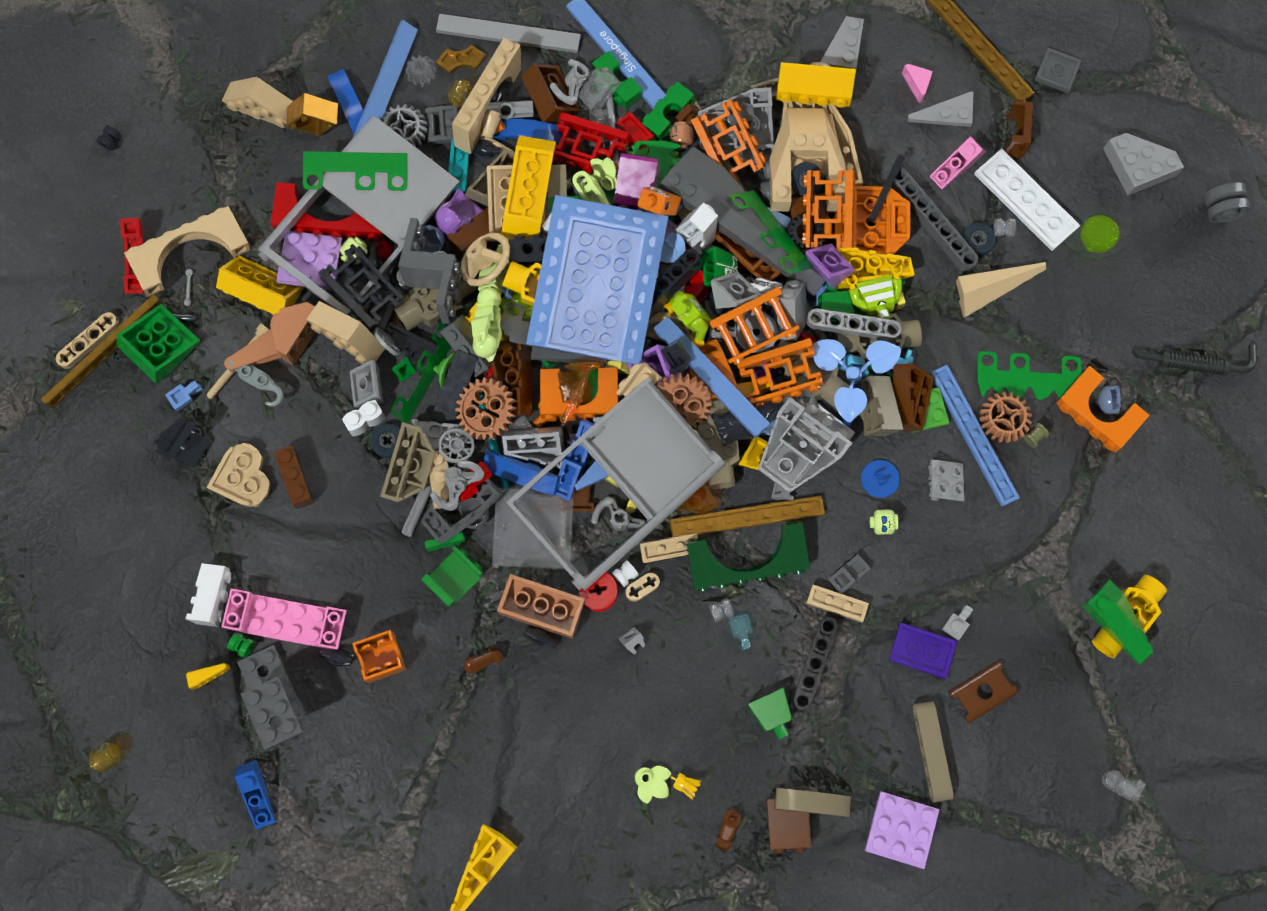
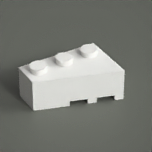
M702 203L682 220L674 232L678 233L692 249L702 256V252L707 250L715 241L718 215L710 205Z
M201 564L195 585L198 587L196 597L191 599V604H194L192 613H187L186 620L195 624L220 627V622H223L224 618L223 605L228 598V592L226 591L227 583L229 584L231 581L229 568L219 565Z

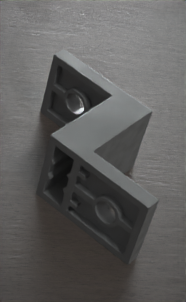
M410 218L399 262V269L404 283L408 287L438 289L436 306L443 324H450L451 317L455 315V301L459 298L458 286L462 284L463 280L462 273H460V264L457 263L455 255L422 252V248L426 246L423 228L420 226L418 218Z
M272 645L238 661L237 663L249 689L241 693V696L263 749L268 750L304 733L291 702L298 698L276 646ZM263 666H267L269 669V673L265 677L259 675V669ZM274 717L281 719V725L278 728L271 726V720Z

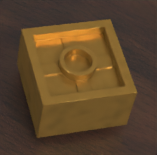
M304 93L287 106L286 126L291 127L293 130L297 129L319 137L337 124L338 104Z

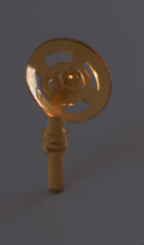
M580 362L564 366L567 370L578 372L581 378L576 392L568 401V406L560 418L562 423L566 424L573 411L581 404L590 371L603 366V362Z

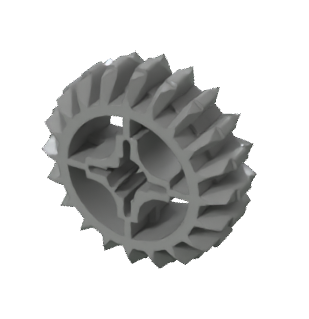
M397 104V109L390 107V112L384 111L385 117H380L383 123L414 147H416V144L421 146V140L426 139L424 134H427L428 130L426 128L427 122L424 115L420 113V110H415L413 106L408 108L406 104H404L403 108H400ZM402 123H403V126H404V129H403V130H404V134H403L402 129H401V128H402Z

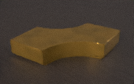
M473 45L463 51L446 49L436 61V65L449 74L460 68H471L476 71L487 56Z

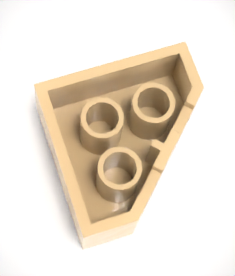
M258 77L230 82L222 99L227 104V107L233 111H239L256 119L273 123L281 128L287 127V106L293 102Z
M320 301L306 319L312 325L310 327L312 330L319 334H324L327 338L334 341L333 344L339 349L344 348L351 355L355 356V360L361 364L370 360L377 361L384 351L383 345L379 343L360 321Z

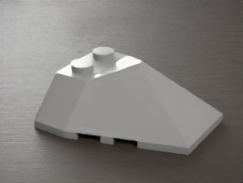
M771 87L753 88L698 111V117L706 113L711 121L725 113L721 104L730 99H733L734 102L737 101L739 105L741 102L750 104L754 109V115L760 120L759 130L750 135L755 136L758 142L756 146L758 152H762L767 161L765 163H769L774 148ZM726 118L723 119L727 129L732 127ZM750 120L748 122L750 128L755 126L754 121ZM703 121L713 144H715L712 137L720 133L717 123L707 127ZM728 134L719 138L726 155L742 147L738 139L731 138ZM700 140V148L703 149V150H705V148H704V146H703V144H702V142H701V140ZM745 141L748 149L740 152L742 160L754 159L755 164H758L747 141Z
M789 397L778 411L758 470L790 493L841 459L852 445V442L837 431L836 433L832 432L806 413L802 405Z

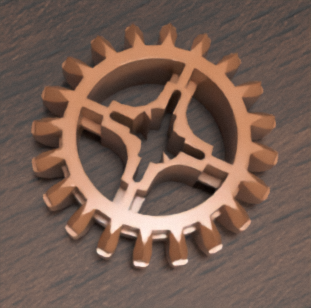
M1002 392L1000 396L996 393L993 395V398L989 397L987 399L988 403L982 405L984 409L980 410V414L983 416L979 418V421L985 422L981 427L988 429L985 434L992 433L991 439L994 440L998 437V442L1000 443L1003 439H1005L1006 443H1009L1011 439L1015 442L1018 440V437L1022 438L1024 432L1027 433L1029 431L1028 426L1032 424V421L1029 420L1032 414L1027 413L1030 407H1024L1026 400L1020 402V395L1013 398V393H1009L1007 396L1005 392ZM1006 405H1009L1014 409H1009ZM996 406L998 416L992 419V409ZM1003 415L1010 417L1008 420L1007 418L1000 419ZM1019 416V426L1015 429L1014 419ZM997 425L1004 427L1005 430L1000 429Z

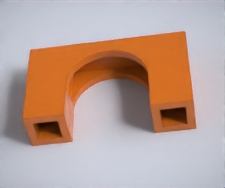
M1089 366L1056 404L1059 405V409L1062 412L1071 415L1078 425L1084 426L1089 430V434L1092 437L1100 439L1108 450L1116 453L1150 415L1134 403L1118 421L1107 423L1095 418L1089 409V397L1104 377Z
M598 368L597 395L590 403L581 406L572 405L562 397L560 369H540L541 418L545 419V421H556L557 418H564L566 421L584 418L587 421H592L594 417H603L618 403V394L616 393L618 391V369Z

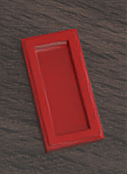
M631 112L616 122L622 131L629 132L631 141L634 144L637 141H652L654 139V135ZM640 145L638 148L641 150L646 145Z

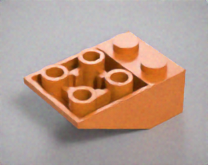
M717 339L704 343L705 345L699 348V350L739 390ZM687 368L686 370L692 380L696 375ZM711 392V399H712V400L718 399V398Z

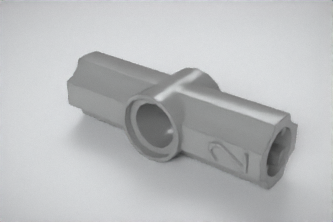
M532 100L491 102L486 109L500 113L499 118L503 119L533 117L534 113ZM504 105L510 107V112L506 115L501 113V108Z

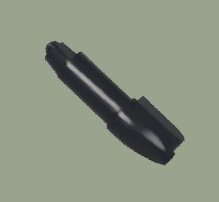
M169 311L181 322H195L198 320V317L190 314H177L176 311Z

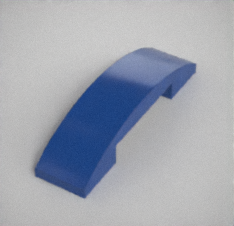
M343 69L328 75L327 78L353 133H355L363 114V109Z
M500 119L505 129L493 135L495 140L506 141V138L518 139L520 135L554 141L558 145L562 132L558 131L557 125L527 119Z

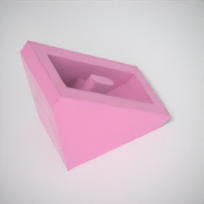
M906 64L902 75L918 103H921L933 71Z

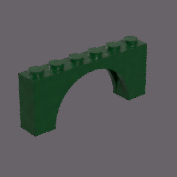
M800 520L781 524L780 541L775 552L767 561L750 569H734L720 563L711 554L705 538L685 541L693 588L695 590L698 589L699 592L708 591L713 586L725 588L729 586V583L736 582L737 585L746 584L751 579L763 581L767 580L768 576L775 575V578L787 576L786 573L789 572L802 574L806 572V569H810L803 523Z

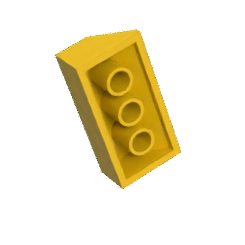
M781 62L776 100H781L782 102L795 101L801 104L817 103L821 106H850L856 69Z
M240 255L219 268L216 288L224 293L231 294L241 301L256 306L258 309L272 313V315L278 313L282 308L295 305L304 286L277 283L278 273Z

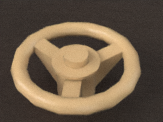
M488 233L480 236L469 246L462 258L460 269L463 280L470 286H483L492 282L501 274L510 257V245L507 238L500 233ZM490 240L499 241L503 247L502 254L487 249V242ZM494 262L498 263L495 269L487 276L474 279L479 270H486Z

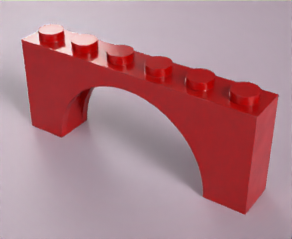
M276 183L270 223L274 230L299 202V190L295 184ZM305 212L290 230L317 235H331L332 237L342 238V236L355 238L357 236L358 238H368L371 241L384 240L385 238L382 232L356 212L339 221H321Z

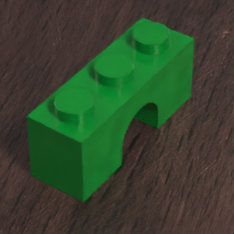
M607 51L592 62L591 72L594 78L603 83V88L607 93H611L614 96L618 106H622L626 110L642 99L643 90L632 77L626 81H617L614 78L620 72V63L610 51Z
M679 82L674 86H670L666 96L658 100L654 110L646 114L642 124L658 141L660 139L663 141L672 127L671 122L666 119L667 113L672 110L681 112L687 104L693 105L696 102L694 94Z

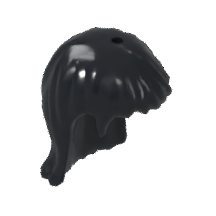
M730 411L721 414H711L724 447L734 441L747 440L754 437Z

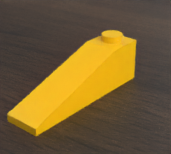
M856 247L837 248L841 255L855 269L848 276L849 283L853 282L852 275L857 277V283L891 275L893 278L894 274L891 273L890 267L893 265V270L897 273L899 272V264L903 267L902 273L899 274L901 279L915 275L911 257L894 254L884 255L869 250V252L858 250L859 248ZM844 280L838 284V291H849L850 287L845 285Z

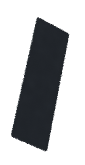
M456 350L433 411L432 419L442 423L454 424L458 413L455 409L460 407L456 401H462L459 394H465L463 388L468 386L478 359L477 357Z

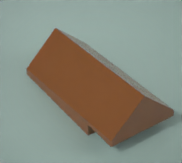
M716 230L715 239L731 254L735 255L737 260L756 278L761 277L770 281H779L783 274L719 230Z

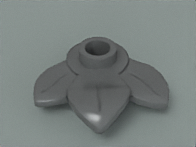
M741 102L740 107L742 111L739 113L742 119L746 118L748 122L750 120L754 121L755 126L749 128L748 131L750 134L755 133L760 128V120L754 115V109L750 104ZM731 110L730 112L732 115H730L726 119L730 125H737L739 131H741V128ZM734 131L728 133L729 137L738 139Z

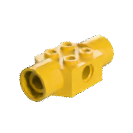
M512 261L502 286L520 293L521 302L534 306L541 264L535 263L530 268H527Z
M1143 575L1134 588L1128 587L1122 590L1144 633L1161 614L1158 603L1167 592V589L1161 582L1149 575ZM1103 628L1092 640V644L1110 658H1115L1122 650V647Z

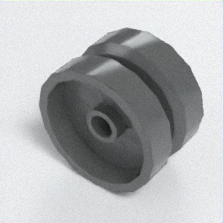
M1244 183L1220 185L1210 189L1203 195L1206 207H1210L1207 210L1210 222H1229L1244 217L1251 212L1250 202L1248 199H1245L1248 193Z

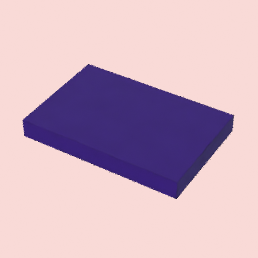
M900 622L889 661L947 679L957 641Z

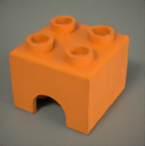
M388 630L352 643L355 654L359 658L362 668L361 673L365 682L372 683L406 670L393 631Z

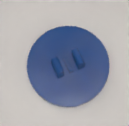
M872 461L862 471V486L873 497H888L899 486V473L895 466L887 461Z

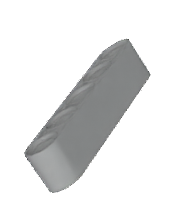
M824 309L811 310L806 319L807 325L812 329L888 341L895 340L902 330L900 323L895 320ZM818 315L821 321L814 323L811 320V316ZM837 318L839 325L833 326L830 323V319ZM849 321H856L858 328H851ZM868 324H875L877 326V331H870L868 328ZM887 327H894L896 329V334H889L887 331Z

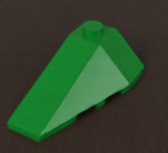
M1110 579L1081 606L1138 665L1154 652L1124 593Z

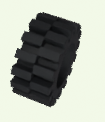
M802 214L789 222L787 232L797 247L806 248V244H803V238L798 234V228L803 224ZM813 216L812 242H814V234H821V231H823V227L820 226L821 223H814Z

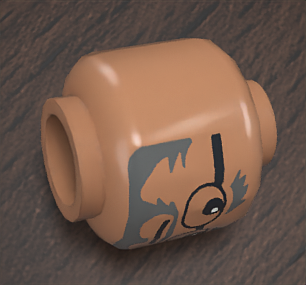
M675 122L670 128V142L681 145L677 148L678 150L687 149V146L692 145L694 142L693 127L688 122Z

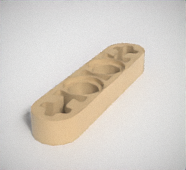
M109 312L101 315L56 355L57 364L65 369L73 367L119 326L118 318ZM107 319L112 321L111 325L107 324ZM99 330V336L92 339L90 337L91 332ZM78 343H85V348L82 351H76ZM65 356L68 357L69 360L67 363L64 362L63 357Z

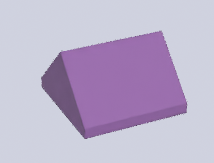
M832 244L806 251L808 261L832 289L855 271Z

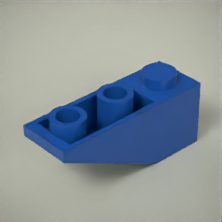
M257 761L238 766L234 777L255 829L275 823L264 779Z

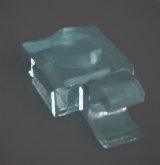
M748 614L729 618L733 638L739 637L742 650L750 649L751 645L748 635L753 632Z

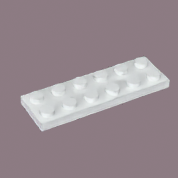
M1003 149L999 150L975 171L974 175L1051 251L1079 228L1080 225Z

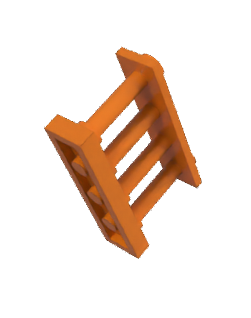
M776 287L708 321L712 329L716 327L717 330H720L733 356L727 359L729 363L733 362L736 365L745 360L744 356L784 336L787 339L797 334L796 330L800 329L799 326L794 325L791 327L779 302V295L783 294L780 287ZM767 301L769 304H772L784 328V331L776 335L773 334L761 310L763 308L761 304ZM749 310L755 313L767 338L756 344L744 319V313ZM731 319L737 321L750 347L740 353L726 327L728 325L727 321Z

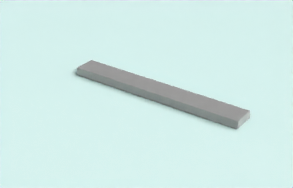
M439 14L436 28L437 33L496 42H502L503 38H506L519 45L578 53L581 34L445 14Z

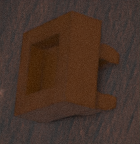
M687 104L676 118L679 122H688L692 126L691 120L697 117L696 114L700 110L696 105Z

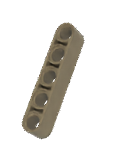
M933 701L913 704V714L931 801L934 803L952 800L953 789L935 704Z

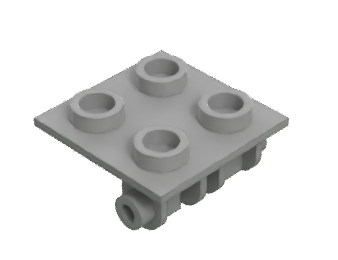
M931 460L928 466L930 475L928 478L931 480L929 482V486H931L929 497H931V500L964 501L963 464Z

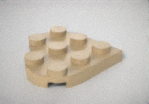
M242 443L235 447H230L223 456L207 488L241 505L259 507L267 499L271 489L270 480L261 472L263 456L250 444Z

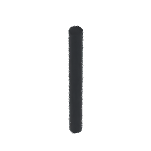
M897 156L868 218L870 221H876L905 159L904 156Z

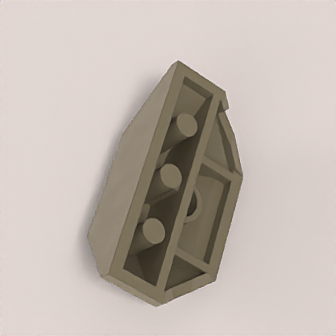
M402 422L380 497L401 502L425 490L436 451L422 428Z

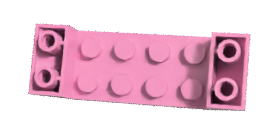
M231 589L221 627L261 637L338 650L347 610L318 607Z

